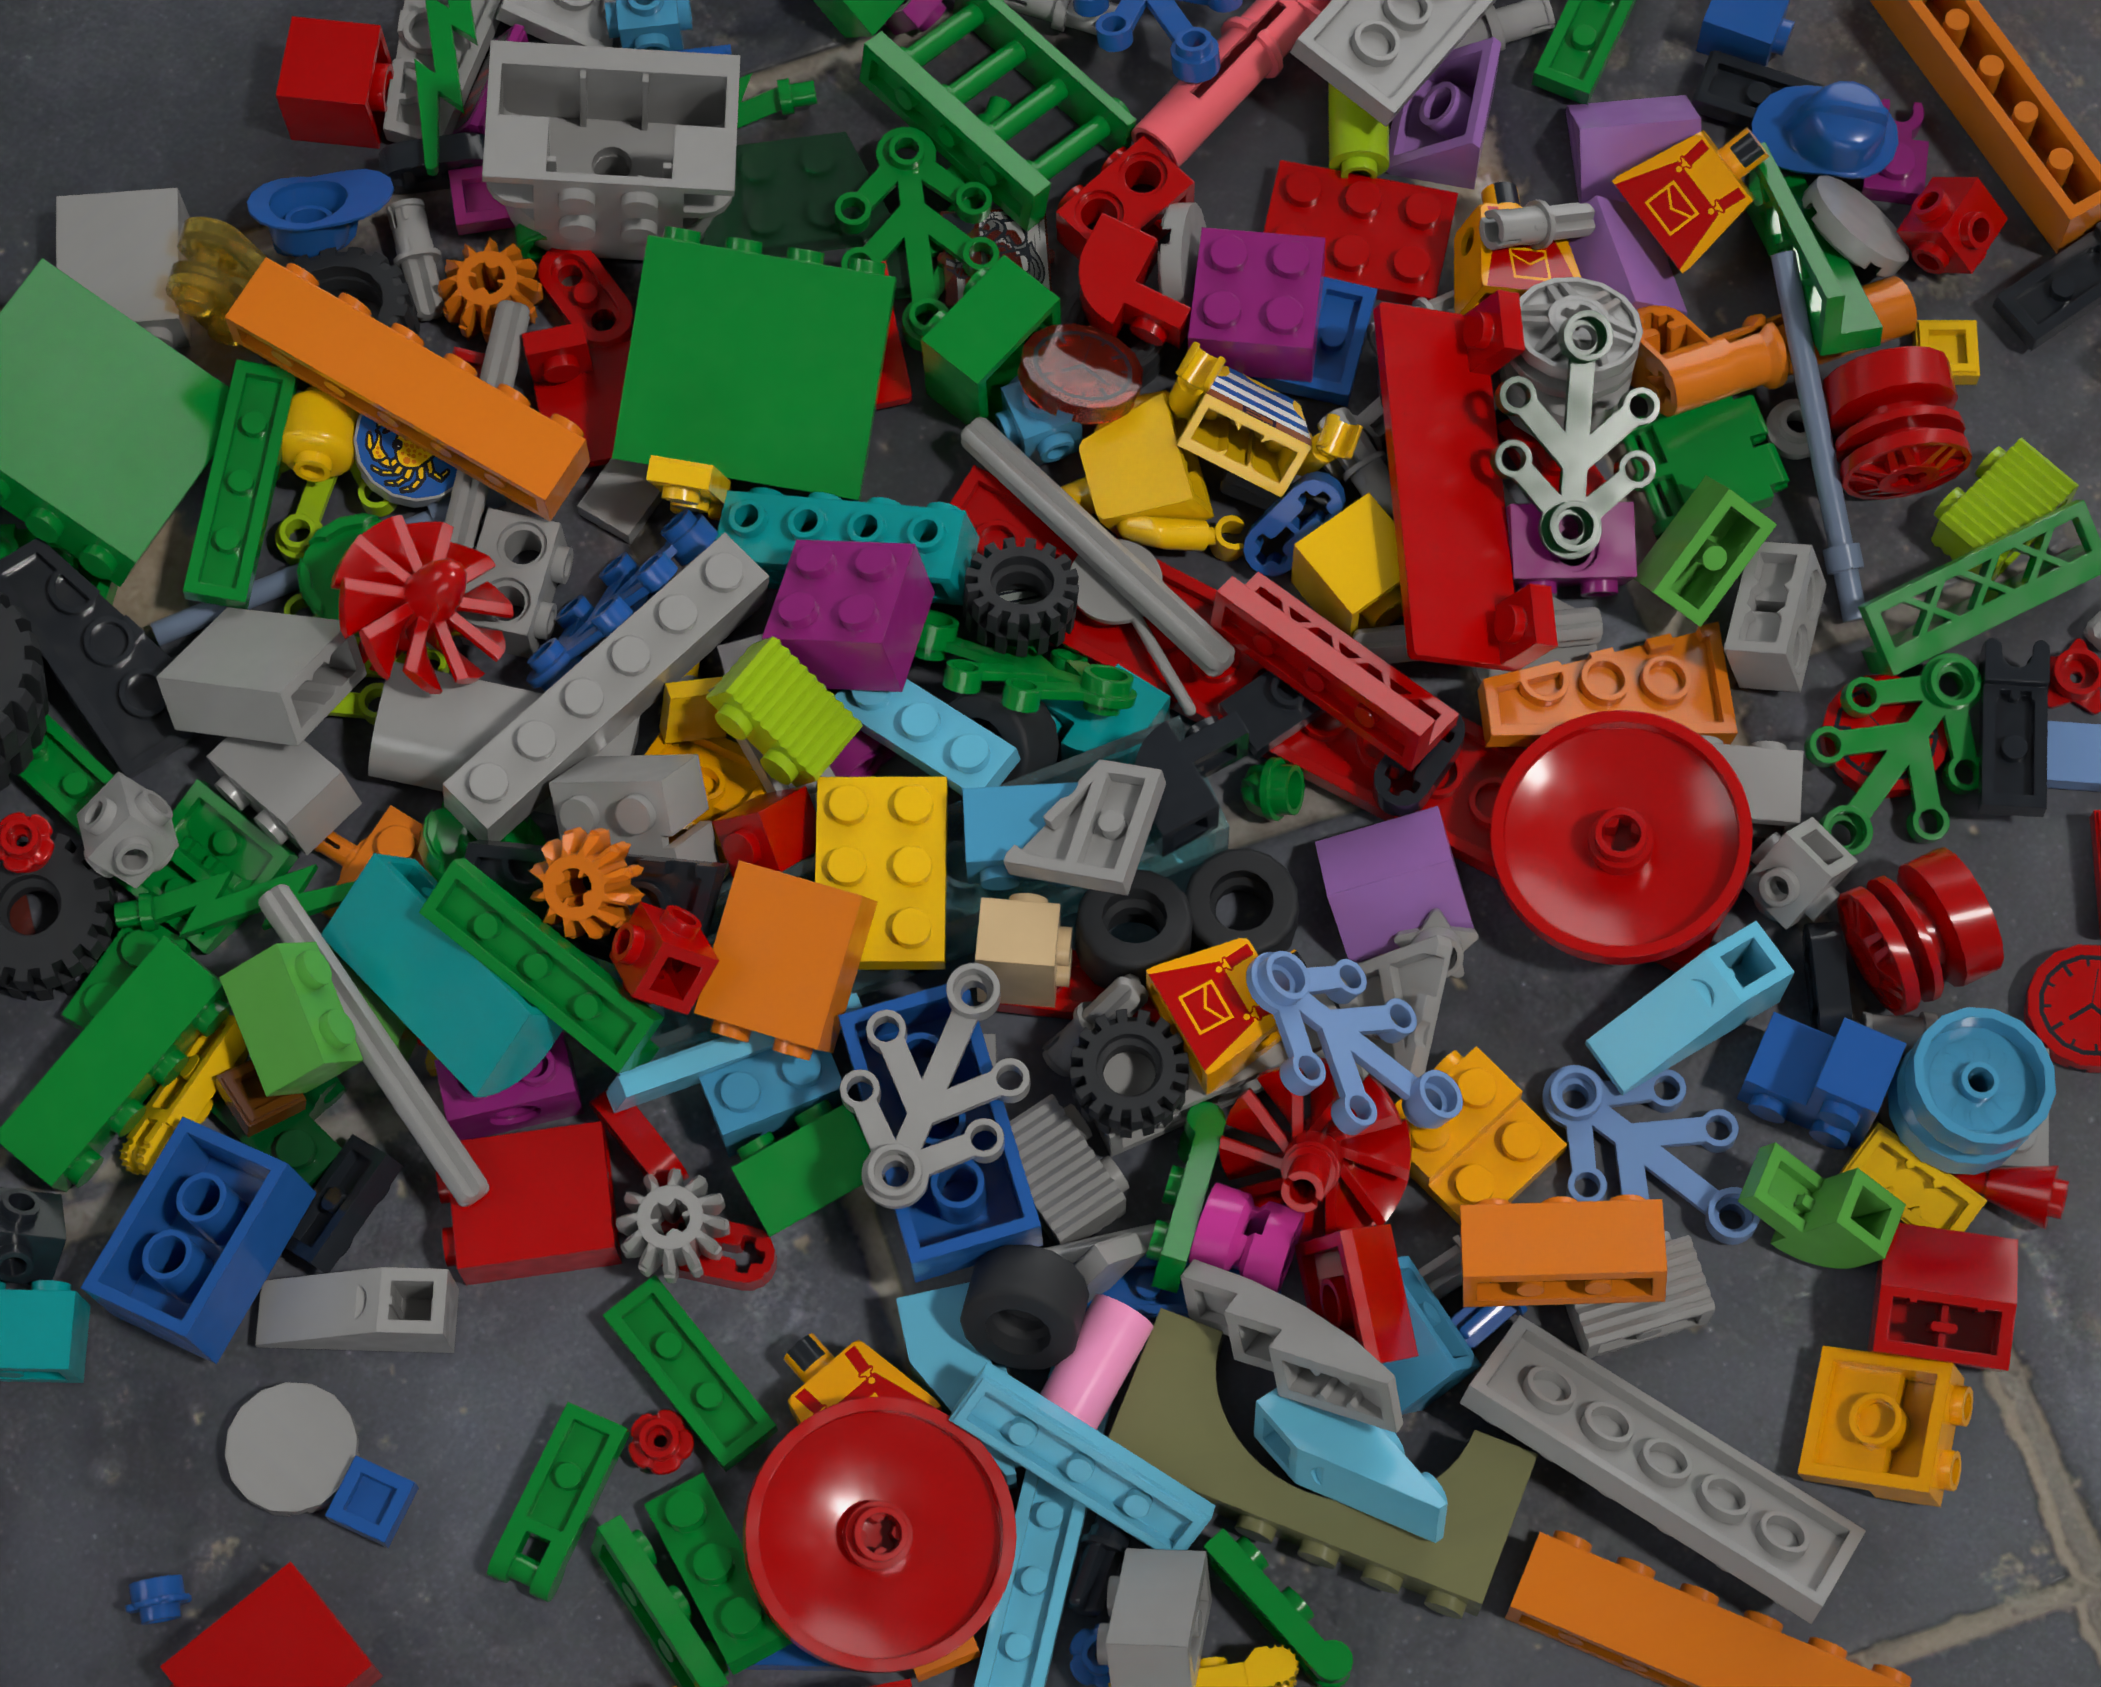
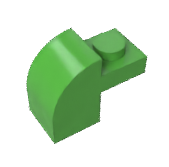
M1776 1142L1759 1148L1738 1199L1740 1204L1775 1229L1770 1244L1799 1260L1836 1269L1856 1268L1885 1259L1906 1206L1905 1203L1859 1168L1824 1179Z

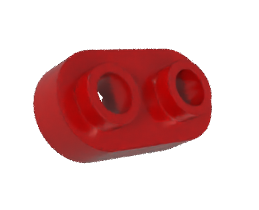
M551 248L547 251L539 264V279L545 296L565 323L583 322L589 349L610 347L621 342L630 341L634 324L631 303L591 250ZM569 276L582 278L575 286H565L562 284L563 280ZM603 320H611L615 323L611 329L606 331L595 329V326Z

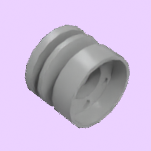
M1581 277L1552 278L1533 285L1520 297L1525 351L1502 367L1500 374L1501 382L1514 376H1522L1529 379L1536 388L1537 399L1561 428L1564 429L1568 358L1563 355L1559 348L1558 331L1561 324L1568 317L1580 311L1593 310L1601 313L1612 326L1613 343L1610 350L1604 356L1595 360L1591 433L1618 410L1620 398L1629 391L1643 334L1642 324L1638 311L1628 299L1606 284ZM1577 327L1572 335L1573 343L1577 348L1587 350L1592 341L1590 333L1581 327ZM1510 385L1506 392V399L1513 407L1521 408L1525 402V393L1521 387ZM1508 416L1515 426L1533 436L1517 416Z

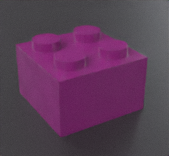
M1202 227L1188 334V350L1193 342H1198L1201 344L1200 348L1204 352L1216 358H1219V356L1224 357L1226 360L1224 366L1230 367L1248 377L1312 382L1325 273V238Z
M796 540L762 640L772 636L779 639L782 646L788 648L791 655L797 657L800 664L806 666L809 673L815 675L818 682L824 684L826 689L902 692L935 594L916 544Z

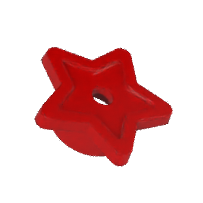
M2077 638L2068 650L2059 656H2050L2048 708L2054 709L2073 703L2087 713L2097 715L2101 711V659L2094 652L2088 650L2083 639ZM2078 674L2081 677V682H2072L2070 675Z

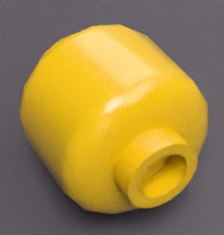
M313 386L295 394L292 398L282 436V461L290 469L294 470L297 476L307 481L322 482L331 477L344 474L352 468L356 460L353 438L357 419L361 413Z

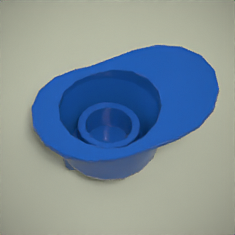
M1837 81L1824 87L1803 85L1783 88L1770 94L1759 105L1751 125L1753 135L1760 143L1765 142L1777 166L1780 169L1795 173L1865 179L1880 173L1893 160L1899 144L1897 125L1889 110L1883 106L1879 96L1869 87L1855 81Z
M369 169L345 170L312 177L280 178L265 183L254 190L247 201V207L251 217L258 223L268 226L274 249L278 254L294 257L307 254L308 258L320 255V251L326 248L336 247L337 251L346 247L356 236L358 221L374 214L387 204L394 192V187L390 177L380 171Z

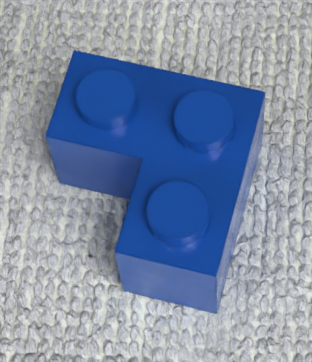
M1773 1012L1737 1099L1749 1104L1748 1109L1761 1119L1773 1123H1784L1787 1120L1810 1130L1809 1135L1815 1141L1827 1147L1845 1149L1846 1146L1857 1149L1866 1137L1879 1112L1907 1043L1845 1017L1836 1036L1833 1037Z

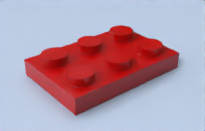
M1280 160L1263 232L1325 238L1324 277L1377 288L1376 300L1412 306L1413 301L1419 297H1424L1428 301L1437 297L1458 193L1382 178H1370V176L1349 173L1348 178H1341V171Z

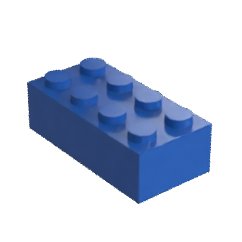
M947 984L838 1015L852 1069L867 1070L873 1073L879 1081L881 1089L879 1106L895 1140L907 1113L882 1054L876 1052L868 1042L866 1025L869 1018L880 1010H893L899 1013L906 1023V1043L919 1074L923 1078L952 1012L948 1004ZM968 989L963 993L962 1000L965 1004L974 1006L970 990ZM979 1021L975 1026L949 1088L988 1073L993 1068ZM883 1023L876 1028L874 1035L880 1041H892L897 1037L899 1028L892 1023ZM864 1082L857 1083L861 1100H867L872 1095L873 1088ZM999 1099L935 1124L929 1132L923 1148L963 1135L971 1122L980 1118H988L1001 1126L1004 1132L1005 1147L1002 1155L991 1163H979L969 1160L930 1176L926 1192L916 1203L906 1208L894 1209L915 1283L975 1266L976 1262L988 1251L1005 1245L1043 1246L1041 1223L1004 1102ZM981 1131L973 1137L971 1143L976 1149L985 1151L994 1147L997 1137L989 1131ZM892 1167L884 1174L886 1184L892 1187L903 1185L909 1177L908 1172L901 1167Z

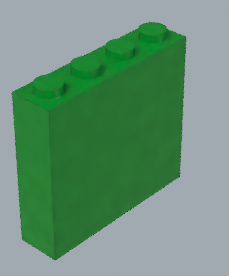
M670 226L664 227L663 237L648 235L612 459L649 465L650 457L654 455L714 465L724 476L730 479L807 492H824L837 497L861 500L897 284L896 277L884 275L886 264L865 259L849 258L848 269L823 265L825 253L788 247L786 258L761 254L762 242L735 237H726L725 247L722 248L700 244L702 232Z
M42 258L0 312V506L25 522L29 531L37 538L48 543H56L78 558L82 567L90 574L100 579H109L121 587L214 458L230 388Z

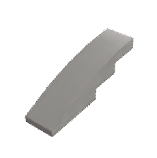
M1193 1259L1180 1277L1189 1318L1220 1330L1224 1335L1229 1336L1234 1360L1274 1372L1278 1396L1397 1433L1403 1425V1418L1395 1375L1352 1337L1307 1307L1251 1279Z

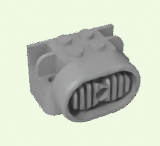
M491 40L482 182H486L487 189L492 197L502 205H505L515 227L520 223L547 237V240H538L534 243L546 251H549L551 248L591 250L597 258L644 261L648 235L663 237L665 226L702 232L701 241L711 229L717 215L726 210L734 196L740 55Z

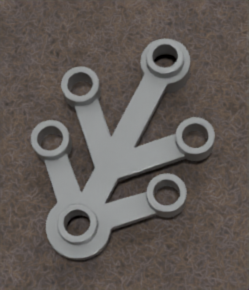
M964 964L950 975L946 991L948 1004L952 1012L923 1078L919 1074L906 1043L907 1029L903 1017L893 1010H880L874 1013L867 1022L866 1033L868 1042L876 1052L882 1054L907 1113L896 1140L879 1106L881 1089L876 1076L867 1070L857 1069L846 1074L840 1083L842 1103L846 1109L856 1114L871 1150L862 1167L864 1189L867 1195L882 1207L902 1209L913 1205L926 1192L930 1176L969 1160L979 1163H991L997 1160L1004 1151V1132L997 1122L988 1118H980L971 1122L963 1135L923 1148L933 1125L997 1099L1005 1103L1019 1102L1026 1097L1030 1090L1029 1070L1022 1061L1015 1058L1002 1059L993 1066L990 1072L949 1088L977 1022L992 1016L1000 1004L999 980L996 974L983 964ZM970 988H980L987 994V997L982 1004L969 1006L963 1002L962 995ZM883 1023H892L899 1028V1033L892 1041L884 1042L877 1039L874 1035L876 1028ZM1015 1071L1022 1076L1023 1081L1018 1088L1005 1090L997 1083L998 1078L1004 1072ZM859 1082L867 1083L873 1088L872 1095L862 1102L854 1101L848 1096L851 1086ZM989 1131L997 1137V1142L993 1148L982 1151L972 1145V1139L978 1132ZM892 1167L904 1168L909 1174L907 1181L899 1187L889 1186L883 1180L886 1171Z

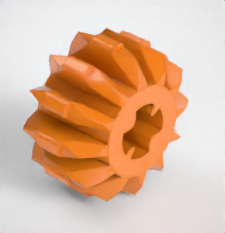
M489 237L484 251L476 253L474 248L465 243L462 250L464 261L446 259L444 269L447 278L439 281L438 285L439 296L445 302L442 309L447 322L451 325L459 324L461 335L466 337L468 341L482 331L485 342L488 343L497 304L502 300L519 302L528 306L530 310L529 324H535L537 312L534 305L542 303L544 292L541 283L537 281L539 274L535 262L531 258L523 259L520 248L516 247L514 243L499 252L497 243Z
M581 827L565 831L564 835H562V840L554 839L548 841L541 848L546 861L534 864L533 868L529 871L543 882V888L534 891L530 899L536 902L547 901L549 909L546 912L543 923L554 925L563 921L565 937L575 939L587 933L590 938L596 940L608 936L612 926L619 928L624 923L629 922L632 914L628 905L631 906L639 903L645 895L631 885V879L641 875L644 867L636 864L628 866L624 860L628 855L631 844L621 841L611 845L609 829L597 828L587 834L585 829ZM588 876L591 882L592 889L586 890L583 884V877Z

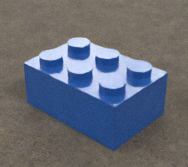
M182 1117L80 1288L113 1316L217 1364L317 1192L288 1163Z

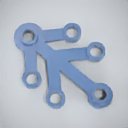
M1287 951L1263 953L1249 964L1246 971L1248 990L1252 998L1262 1009L1273 1014L1288 1059L1280 1066L1282 1083L1291 1093L1305 1096L1320 1086L1326 1078L1324 1063L1318 1055L1312 1052L1304 1026L1305 1023L1317 1032L1340 1097L1331 1107L1332 1120L1340 1131L1347 1135H1357L1372 1125L1377 1118L1376 1105L1365 1092L1355 1062L1403 1099L1402 1109L1404 1115L1416 1127L1436 1129L1460 1113L1463 1106L1462 1094L1457 1083L1448 1074L1439 1070H1430L1420 1077H1416L1364 1036L1377 1034L1385 1042L1394 1044L1411 1034L1416 1029L1417 1017L1407 1002L1399 998H1393L1381 1006L1330 1010L1312 996L1325 993L1335 1003L1348 1004L1363 993L1367 987V979L1364 971L1356 962L1342 959L1333 966L1306 968L1304 963L1294 954ZM1299 1068H1301L1304 1071L1306 1077L1301 1073ZM1351 1108L1356 1112L1358 1117H1356L1353 1114Z
M1565 1066L1550 1075L1543 1089L1542 1103L1547 1116L1555 1124L1566 1129L1571 1165V1175L1566 1185L1567 1197L1574 1198L1578 1202L1603 1201L1607 1181L1604 1174L1596 1169L1594 1129L1615 1147L1621 1195L1632 1194L1649 1199L1646 1169L1705 1215L1707 1230L1719 1242L1736 1245L1747 1241L1754 1234L1760 1218L1738 1202L1742 1188L1729 1187L1719 1191L1664 1149L1702 1145L1703 1148L1714 1153L1727 1151L1733 1146L1739 1132V1125L1733 1114L1724 1109H1713L1708 1111L1703 1117L1630 1123L1612 1109L1648 1103L1652 1109L1661 1113H1670L1677 1110L1684 1100L1687 1087L1684 1078L1678 1072L1666 1069L1623 1096L1612 1081H1603L1596 1072L1584 1066ZM1660 1082H1668L1676 1088L1678 1095L1674 1099L1663 1100L1656 1095L1654 1086ZM1571 1090L1578 1091L1584 1095L1586 1105L1578 1109L1570 1108L1564 1103L1562 1096ZM1711 1122H1721L1727 1126L1730 1135L1726 1139L1716 1140L1709 1136L1706 1126ZM1583 1178L1590 1179L1596 1183L1598 1193L1592 1197H1583L1576 1191L1575 1182ZM1726 1210L1735 1211L1741 1216L1743 1225L1738 1229H1728L1721 1224L1719 1214Z

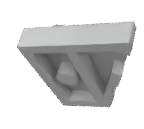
M1100 759L1078 781L1075 791L1069 796L1061 798L1043 816L1046 825L1022 849L1014 845L1006 853L1003 862L1008 873L1015 876L1128 896L1166 786L1162 770Z
M1440 935L1426 938L1358 963L1366 975L1367 987L1363 993L1348 1004H1339L1340 1009L1381 1006L1393 998H1399L1407 1002L1417 1017L1416 1029L1411 1034L1394 1044L1385 1042L1377 1034L1364 1036L1416 1077H1420L1426 1071L1453 949L1451 939ZM1355 1062L1362 1079L1361 1081H1363L1370 1073ZM1381 1083L1387 1092L1392 1091L1383 1083Z

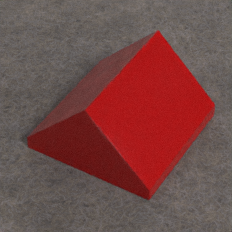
M1391 1224L1338 1231L1294 1245L1308 1309L1352 1337L1381 1364L1419 1356Z

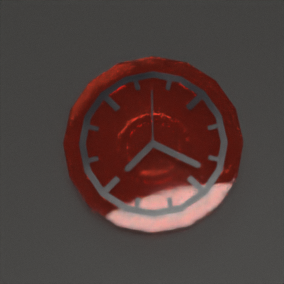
M1079 324L1051 325L1033 333L1023 346L1018 369V379L1025 394L1042 410L1055 416L1059 409L1065 413L1074 414L1072 422L1086 425L1110 423L1130 412L1142 388L1143 369L1135 353L1120 339L1098 328Z

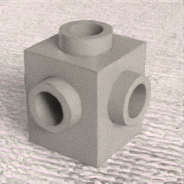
M119 771L76 814L85 849L84 857L89 865L100 875L106 878L116 876L136 889L153 872L163 869L171 860L175 849L179 846L172 822L173 812L168 803L157 793L144 788Z
M1811 817L1787 831L1783 836L1775 832L1755 850L1750 860L1756 867L1746 877L1743 888L1753 896L1754 903L1762 914L1773 921L1779 922L1787 930L1807 916L1815 923L1828 913L1838 902L1840 893L1835 889L1836 886L1858 861L1818 821Z

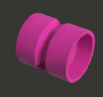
M1217 1182L1210 1192L1200 1217L1190 1250L1189 1263L1196 1259L1226 1271H1230L1233 1268L1237 1269L1240 1272V1276L1251 1279L1278 1293L1295 1253L1294 1245L1298 1244L1305 1212H1297L1273 1201L1267 1202L1261 1208L1257 1207L1254 1204L1252 1194Z

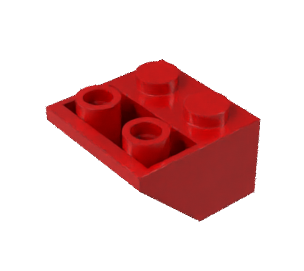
M1899 1223L1885 1259L1878 1262L1867 1351L1954 1363L1955 1366L1996 1372L2009 1371L2017 1308L2018 1239Z

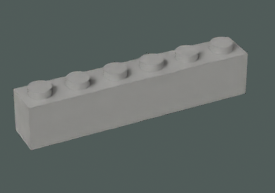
M723 533L442 784L445 808L477 840L501 841L551 796L549 782L584 758L598 754L664 694L665 683L678 682L757 611L767 600L769 575L726 533Z

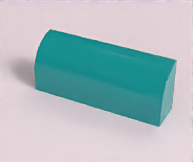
M374 853L321 933L322 937L474 1097L494 1095L511 1087L541 1062L563 1029L419 913L438 882L416 859Z

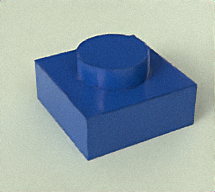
M356 1455L325 1516L330 1522L389 1548L419 1487L414 1481Z

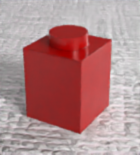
M806 785L760 794L712 821L733 878L739 860L782 872L816 852L817 815Z

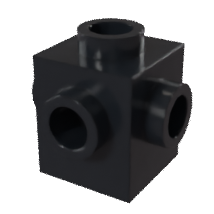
M0 1187V1281L31 1285L33 1281L53 1280L67 1240L62 1194Z

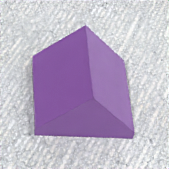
M1492 37L1454 49L1394 117L1389 135L1390 166L1386 171L1387 173L1474 190L1495 89L1501 42Z
M1686 95L1588 103V105H1567L1566 118L1579 203H1586L1596 195L1628 203L1612 182L1613 179L1701 132V117Z
M1597 195L1586 203H1589L1595 210L1593 218L1596 226L1595 230L1589 236L1568 239L1581 277L1604 283L1623 294L1636 310L1651 305L1675 308L1687 317L1688 312L1664 249L1630 204Z
M1438 806L1315 842L1327 898L1349 960L1358 964L1401 948L1394 942L1395 934L1399 931L1421 927L1430 911L1435 908L1442 911L1450 926L1474 929Z

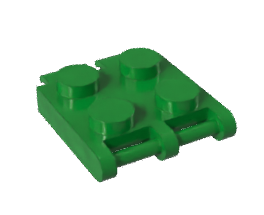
M1753 395L1743 396L1734 400L1732 396L1671 417H1666L1659 412V415L1653 422L1636 427L1618 443L1624 444L1626 451L1630 452L1640 450L1636 442L1638 439L1642 450L1648 453L1655 462L1656 473L1654 479L1650 484L1636 489V491L1644 492L1656 521L1652 526L1656 540L1660 538L1706 475L1732 490L1757 510L1770 507L1774 499L1773 493L1788 487L1787 483L1790 480L1774 443L1753 447V445L1767 440L1766 435L1769 434ZM1631 458L1630 460L1636 473L1632 477V481L1639 482L1644 475V468L1640 461ZM1657 487L1659 488V491H1660V493H1661V496H1662V498H1663V500H1664V503H1665V506H1664V507H1663L1662 502H1661V500H1660V498H1659V495H1658V493H1657V490H1656Z

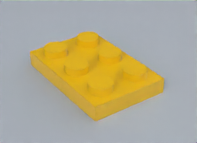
M819 777L817 780L815 882L878 901L858 970H943L946 967L947 777Z

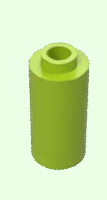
M1328 82L1329 168L1341 171V178H1348L1349 173L1377 178V176L1385 173L1390 166L1389 124L1387 127Z

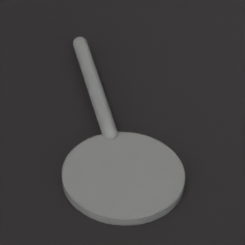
M1117 539L1163 581L1161 568L1155 557L1147 549L1137 543ZM1078 555L1070 570L1076 568L1079 576L1077 608L1090 619L1100 623L1111 625L1132 623L1184 713L1188 716L1194 715L1196 707L1143 618L1144 615Z

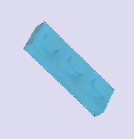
M906 679L902 692L840 689L835 695V698L842 702L844 707L862 722L863 726L860 729L862 732L932 777H947L948 787L962 796V788L1000 786L1021 760L1016 747Z

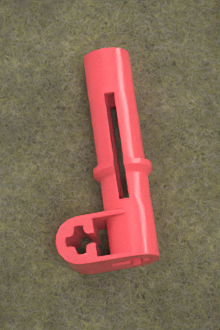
M1256 0L1240 17L1228 18L1221 27L1222 36L1217 40L1219 44L1220 70L1216 76L1201 83H1188L1179 80L1133 128L1131 132L1133 142H1137L1144 135L1180 168L1264 78H1275L1281 72L1283 58L1291 51L1298 37L1332 0Z

